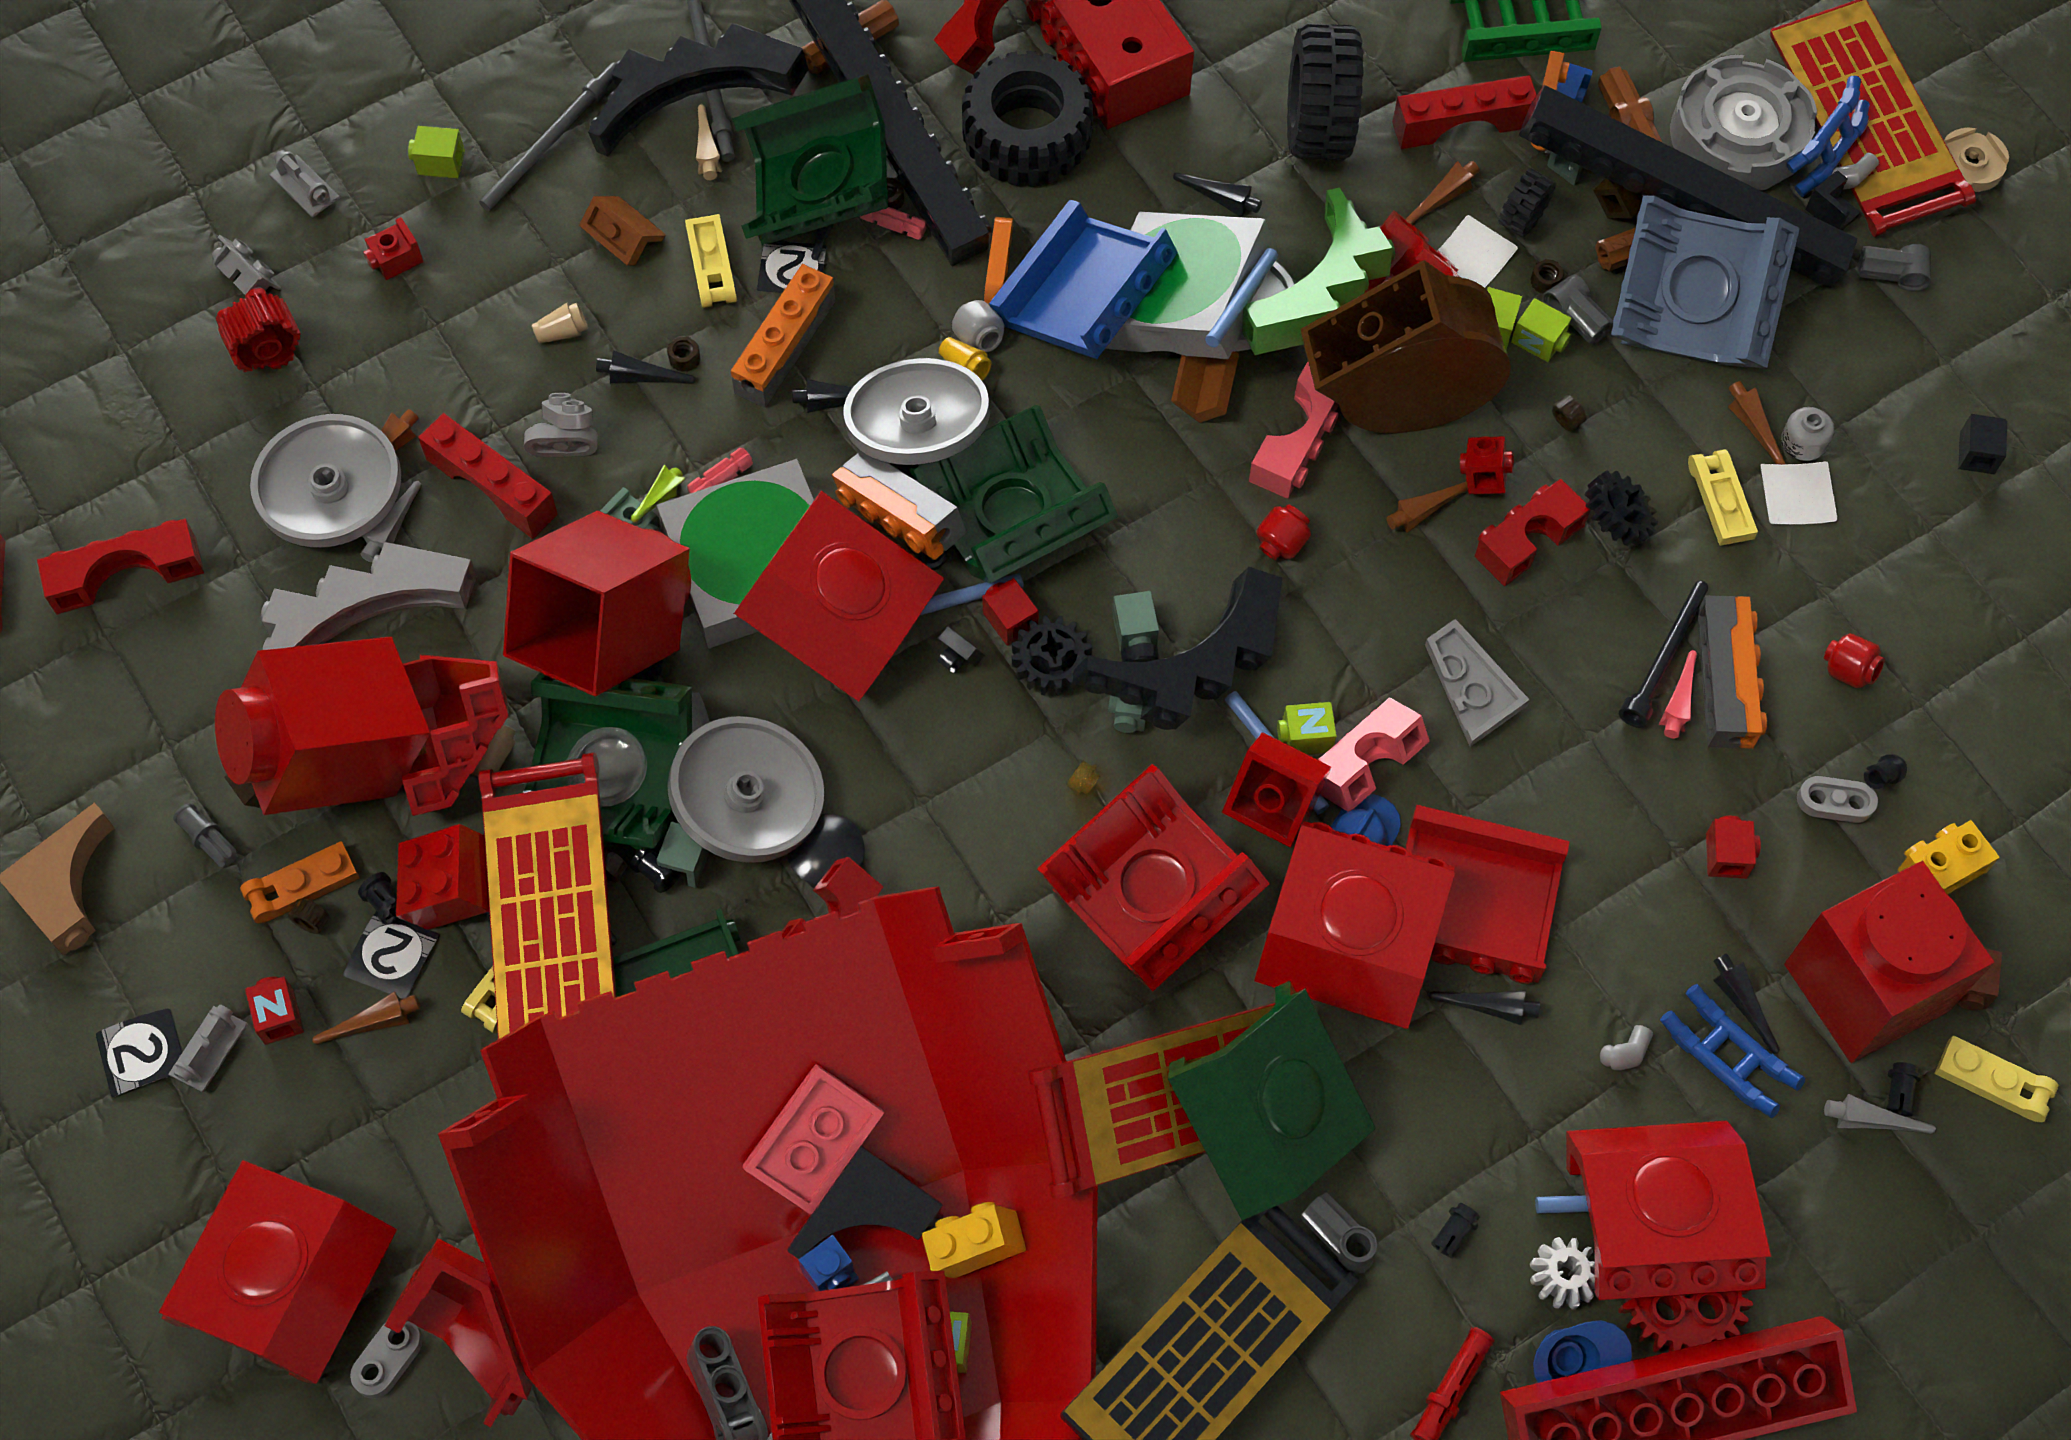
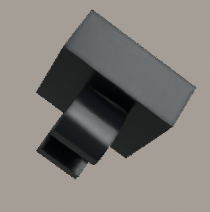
M948 626L939 637L949 647L940 655L937 661L953 674L960 669L965 659L976 667L985 656Z

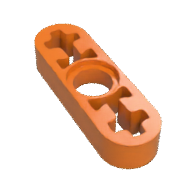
M995 217L984 301L988 304L1007 279L1013 235V218Z

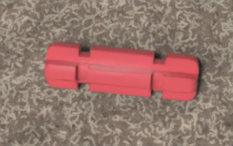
M890 207L860 216L861 219L874 223L876 220L878 221L877 225L904 234L906 231L908 232L907 236L915 239H921L926 231V221L915 216L911 219L909 214Z
M738 448L730 454V459L724 458L702 474L704 478L697 477L687 486L688 492L694 493L734 479L738 476L736 472L740 471L742 473L752 466V457L744 448Z

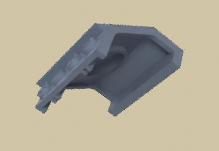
M1643 196L1611 335L1621 339V344L1718 365L1767 368L1800 228L1781 218L1767 217L1766 224L1746 223L1678 208L1656 196Z

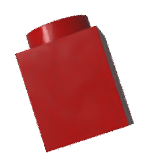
M597 510L511 551L503 656L596 697L680 650L684 605L691 591V573L688 565L690 548L673 542L668 536L659 531L639 528Z
M392 636L259 650L254 657L241 688L224 690L218 699L215 712L216 743L223 768L235 784L252 783L263 815L395 797L403 784L402 775L409 773L430 735V730Z
M1922 860L1821 912L1784 965L1852 1064L1948 1013L1995 962L1965 921L1957 904L1946 894Z

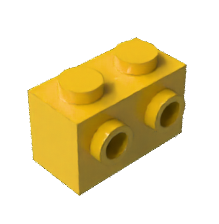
M1970 820L1959 827L1955 823L1946 826L1935 835L1937 839L1929 844L1922 840L1905 851L1904 855L1907 858L1897 870L1900 872L1923 860L1948 895L1987 873L2000 857L1973 821Z
M984 1202L972 1207L971 1214L961 1218L950 1216L935 1222L936 1228L922 1233L931 1271L944 1270L946 1277L955 1279L1026 1251L1016 1211L998 1206L995 1202Z

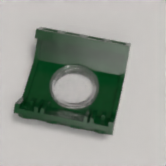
M539 673L531 681L532 696L541 697L542 709L541 727L531 766L582 758V754L595 752L599 761V791L604 844L612 842L627 844L635 849L654 848L657 843L663 844L669 826L674 819V813L668 796L670 768L681 744L693 733L692 686L628 678L595 697L543 673ZM584 774L529 782L526 784L523 793L585 783Z

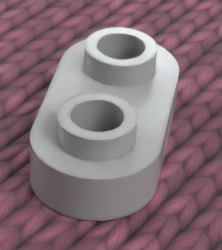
M553 393L549 395L548 400L542 402L543 419L559 428L581 429L593 425L592 409L585 405L583 401L572 399L569 393Z
M538 423L528 428L524 433V449L534 456H587L597 450L598 434L591 427L562 429L555 425Z
M1813 776L1805 780L1797 793V802L1801 810L1812 817L1861 823L1868 820L1876 810L1878 797L1873 788H1870L1863 782ZM1810 796L1818 797L1822 803H1815L1811 800ZM1849 802H1856L1860 809L1852 808Z
M409 1321L405 1323L401 1332L405 1333V1339L398 1345H394L391 1342L393 1335L397 1332L384 1325L380 1328L351 1369V1383L362 1396L371 1399L380 1398L394 1387L422 1347V1334L416 1325ZM372 1367H377V1377L373 1380H366V1371Z

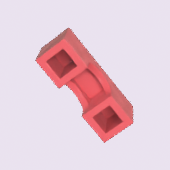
M1389 697L1318 759L1332 767L1320 794L1347 812L1353 810L1376 790L1369 768L1371 762L1382 758H1390L1404 765L1430 742L1422 715Z

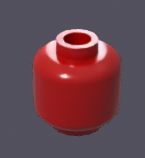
M1287 504L1286 507L1275 506L1256 530V535L1262 542L1259 549L1275 561L1279 556L1284 559H1293L1311 536V530L1308 526L1310 520L1300 510L1290 504Z
M1851 633L1844 635L1839 641L1832 640L1824 654V660L1828 661L1827 670L1829 676L1854 688H1862L1867 684H1874L1880 676L1885 663V658L1881 656L1879 645Z

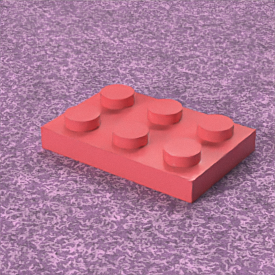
M815 1064L742 1167L746 1172L812 1215L883 1116L884 1111Z

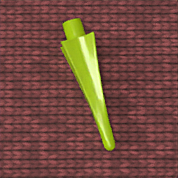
M663 465L647 496L632 514V522H638L643 516L656 508L657 504L677 496V486L685 480L680 469L671 468L669 470L666 465Z

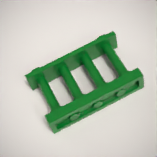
M1449 0L1450 4L1465 3L1471 29L1466 30L1461 51L1464 62L1550 54V51L1567 53L1595 50L1602 29L1599 17L1583 18L1579 0H1565L1569 20L1554 22L1550 21L1545 0H1531L1537 23L1523 25L1517 24L1512 0H1498L1504 26L1491 28L1484 27L1478 2L1488 0Z

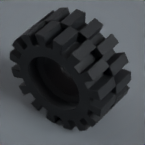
M1533 168L1528 169L1526 174L1521 176L1520 182L1515 184L1513 192H1510L1507 197L1509 199L1502 207L1503 210L1500 212L1498 223L1519 236L1526 237L1531 232L1532 227L1534 228L1537 225L1538 219H1541L1545 208L1550 204L1549 200L1554 195L1553 192L1556 189L1557 183Z

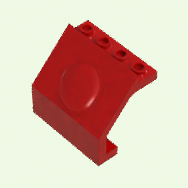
M821 490L733 614L859 702L893 656L944 580V577Z
M1153 764L1037 868L1053 888L1052 890L1113 955L1152 992L1270 884L1247 855L1243 852L1237 855L1187 805L1160 769Z
M1303 821L1270 924L1254 982L1275 988L1291 981L1296 992L1306 989L1312 1000L1408 1029L1455 875V866L1448 865L1444 860L1437 857L1425 858L1409 853L1405 848L1397 845L1386 846L1372 842L1361 834L1349 835L1339 832L1321 822L1310 823Z
M1727 1120L1566 1131V1169L1570 1175H1582L1594 1236L1595 1294L1598 1300L1766 1289V1257H1771L1747 1147L1746 1143Z
M242 1160L158 1313L163 1315L162 1320L174 1326L191 1328L261 1357L288 1371V1375L302 1382L317 1384L397 1229L343 1199Z
M944 1270L913 1271L902 1274L901 1279L817 1292L767 1294L757 1297L773 1440H966Z

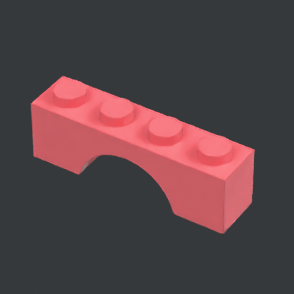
M1309 362L1306 363L1297 380L1294 399L1304 409L1308 421L1303 427L1291 434L1281 436L1267 435L1252 461L1250 469V483L1287 499L1294 487L1299 489L1302 487L1309 471L1306 468L1309 459L1314 461L1317 459L1324 443L1321 437L1325 431L1331 433L1339 413L1335 412L1339 404L1315 390Z

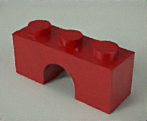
M1561 478L1550 487L1545 484L1533 494L1531 501L1522 507L1518 504L1512 508L1505 516L1504 521L1495 527L1492 524L1482 531L1477 539L1479 543L1474 557L1505 587L1532 566L1537 548L1529 541L1526 535L1541 533L1548 536L1559 546L1585 526L1590 509L1586 507L1587 503Z
M846 857L833 863L813 891L825 901L829 913L836 911L838 917L841 918L860 911L858 903L877 897L884 887L850 857ZM799 918L789 921L781 931L783 938L804 931L802 922H805V920Z

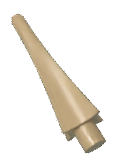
M700 104L698 106L699 131L696 160L699 163L698 175L703 174L706 180H714L717 177V172H722L719 163L720 155L709 127L706 107Z

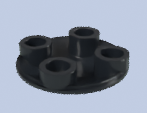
M820 814L815 827L807 839L795 850L788 853L787 857L791 868L797 876L815 888L836 860L850 857L862 867L865 852L864 840L859 829L850 820L836 814Z

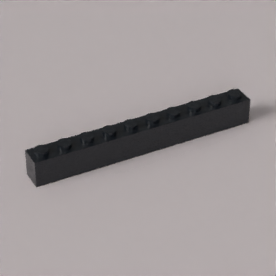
M789 0L839 83L865 74L869 75L885 123L886 160L900 183H902L904 190L920 216L926 221L928 229L950 265L954 266L989 248V234H991L988 220L983 214L978 215L973 207L975 204L967 187L962 188L957 181L958 176L954 165L950 160L945 161L940 154L941 147L936 136L933 133H927L924 128V119L921 112L916 106L911 107L909 104L907 91L900 80L895 81L891 74L892 70L887 57L883 53L879 55L875 49L873 35L867 27L862 28L858 21L859 15L854 4L851 1L846 2V0Z
M1546 85L1541 88L1530 104L1518 136L1530 141L1532 144L1541 146L1567 161L1578 164L1592 171L1597 176L1604 177L1630 192L1641 196H1656L1687 211L1746 223L1766 224L1767 217L1781 218L1800 228L1790 269L1829 288L1847 272L1858 238Z

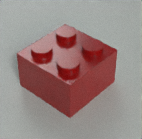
M1262 732L1247 750L1221 813L1291 848L1297 840L1301 824H1303V821L1308 822L1332 767Z
M457 824L398 843L396 917L429 930L489 912L485 838L483 834L464 825Z

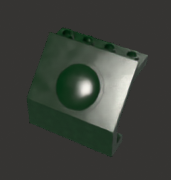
M868 74L748 111L732 118L736 131H745L755 161L756 217L741 225L746 239L758 236L763 246L764 244L773 243L888 208L885 123Z
M1034 405L984 430L974 443L951 457L936 462L916 464L909 468L915 481L957 506L967 533L953 544L952 548L972 576L988 583L1000 579L1118 517L1105 483L1098 482L1087 488L1061 454L1041 406Z
M1291 981L1275 987V1006L1227 1046L1188 1064L1185 1057L1169 1063L1168 1080L1241 1220L1300 1196L1376 1129L1306 989L1296 992Z

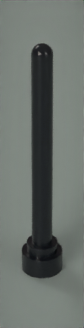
M1699 580L1695 582L1637 693L1632 694L1631 697L1626 698L1618 714L1626 724L1636 728H1643L1652 716L1651 699L1708 591V584L1705 581Z

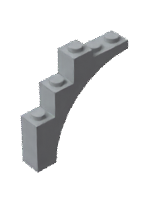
M384 542L380 555H375L372 561L371 573L329 565L325 578H321L318 582L316 597L274 588L270 601H266L261 610V622L270 636L266 638L263 650L324 644L352 625L379 614L404 608L442 606L466 609L477 578L471 559Z

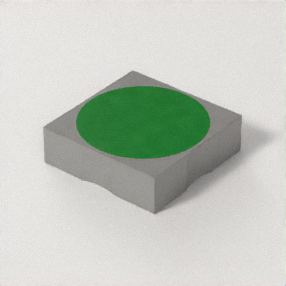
M1139 212L1131 231L1154 238L1161 228H1165L1178 253L1105 349L1137 352L1170 351L1185 356L1229 359L1243 327V310L1217 347H1210L1206 343L1205 338L1267 248L1277 250V244L1266 220L1262 218ZM1262 282L1260 283V285L1258 286V288H1257L1256 291L1253 293V295L1251 296V298L1249 299V301H1248L1247 303H1250V302H1251L1253 296L1255 295V293L1257 292V290L1260 288Z
M797 459L656 505L664 535L668 536L673 542L690 548L688 565L691 573V591L689 597L708 649L759 632L733 613L814 501Z

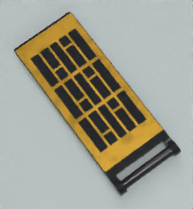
M1278 1205L1241 1220L1061 1412L1060 1417L1083 1440H1217L1337 1304L1358 1283L1360 1278L1353 1271H1345ZM1263 1215L1336 1284L1332 1291L1258 1222Z

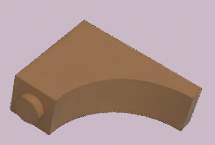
M95 802L0 874V882L63 956L70 950H76L84 945L89 936L96 931L90 923L83 906V875L96 847L115 828Z

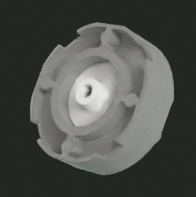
M1744 55L1720 57L1694 71L1684 83L1670 123V136L1673 148L1760 191L1766 190L1793 175L1787 168V162L1804 150L1814 136L1815 117L1817 115L1815 101L1809 90L1789 69L1774 61L1766 59L1765 64L1762 65L1742 61Z

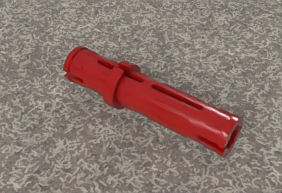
M1477 1327L1470 1328L1466 1339L1451 1362L1435 1393H1429L1426 1399L1428 1405L1414 1430L1410 1433L1413 1440H1439L1449 1420L1456 1418L1459 1413V1402L1475 1377L1490 1347L1495 1342L1493 1337Z

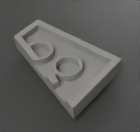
M1456 619L1427 638L1425 647L1469 747L1527 707L1529 698Z

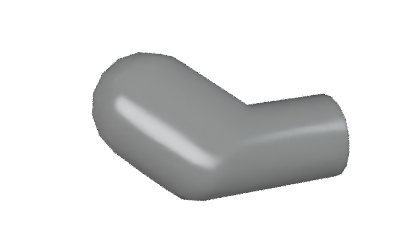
M1866 153L1856 164L1837 167L1833 170L1832 174L1838 170L1848 178L1843 190L1854 188L1879 165V160L1874 154Z
M1641 1025L1634 1026L1628 1043L1615 1046L1606 1045L1602 1048L1600 1052L1601 1063L1606 1067L1611 1066L1613 1070L1618 1071L1637 1067L1645 1056L1653 1032Z

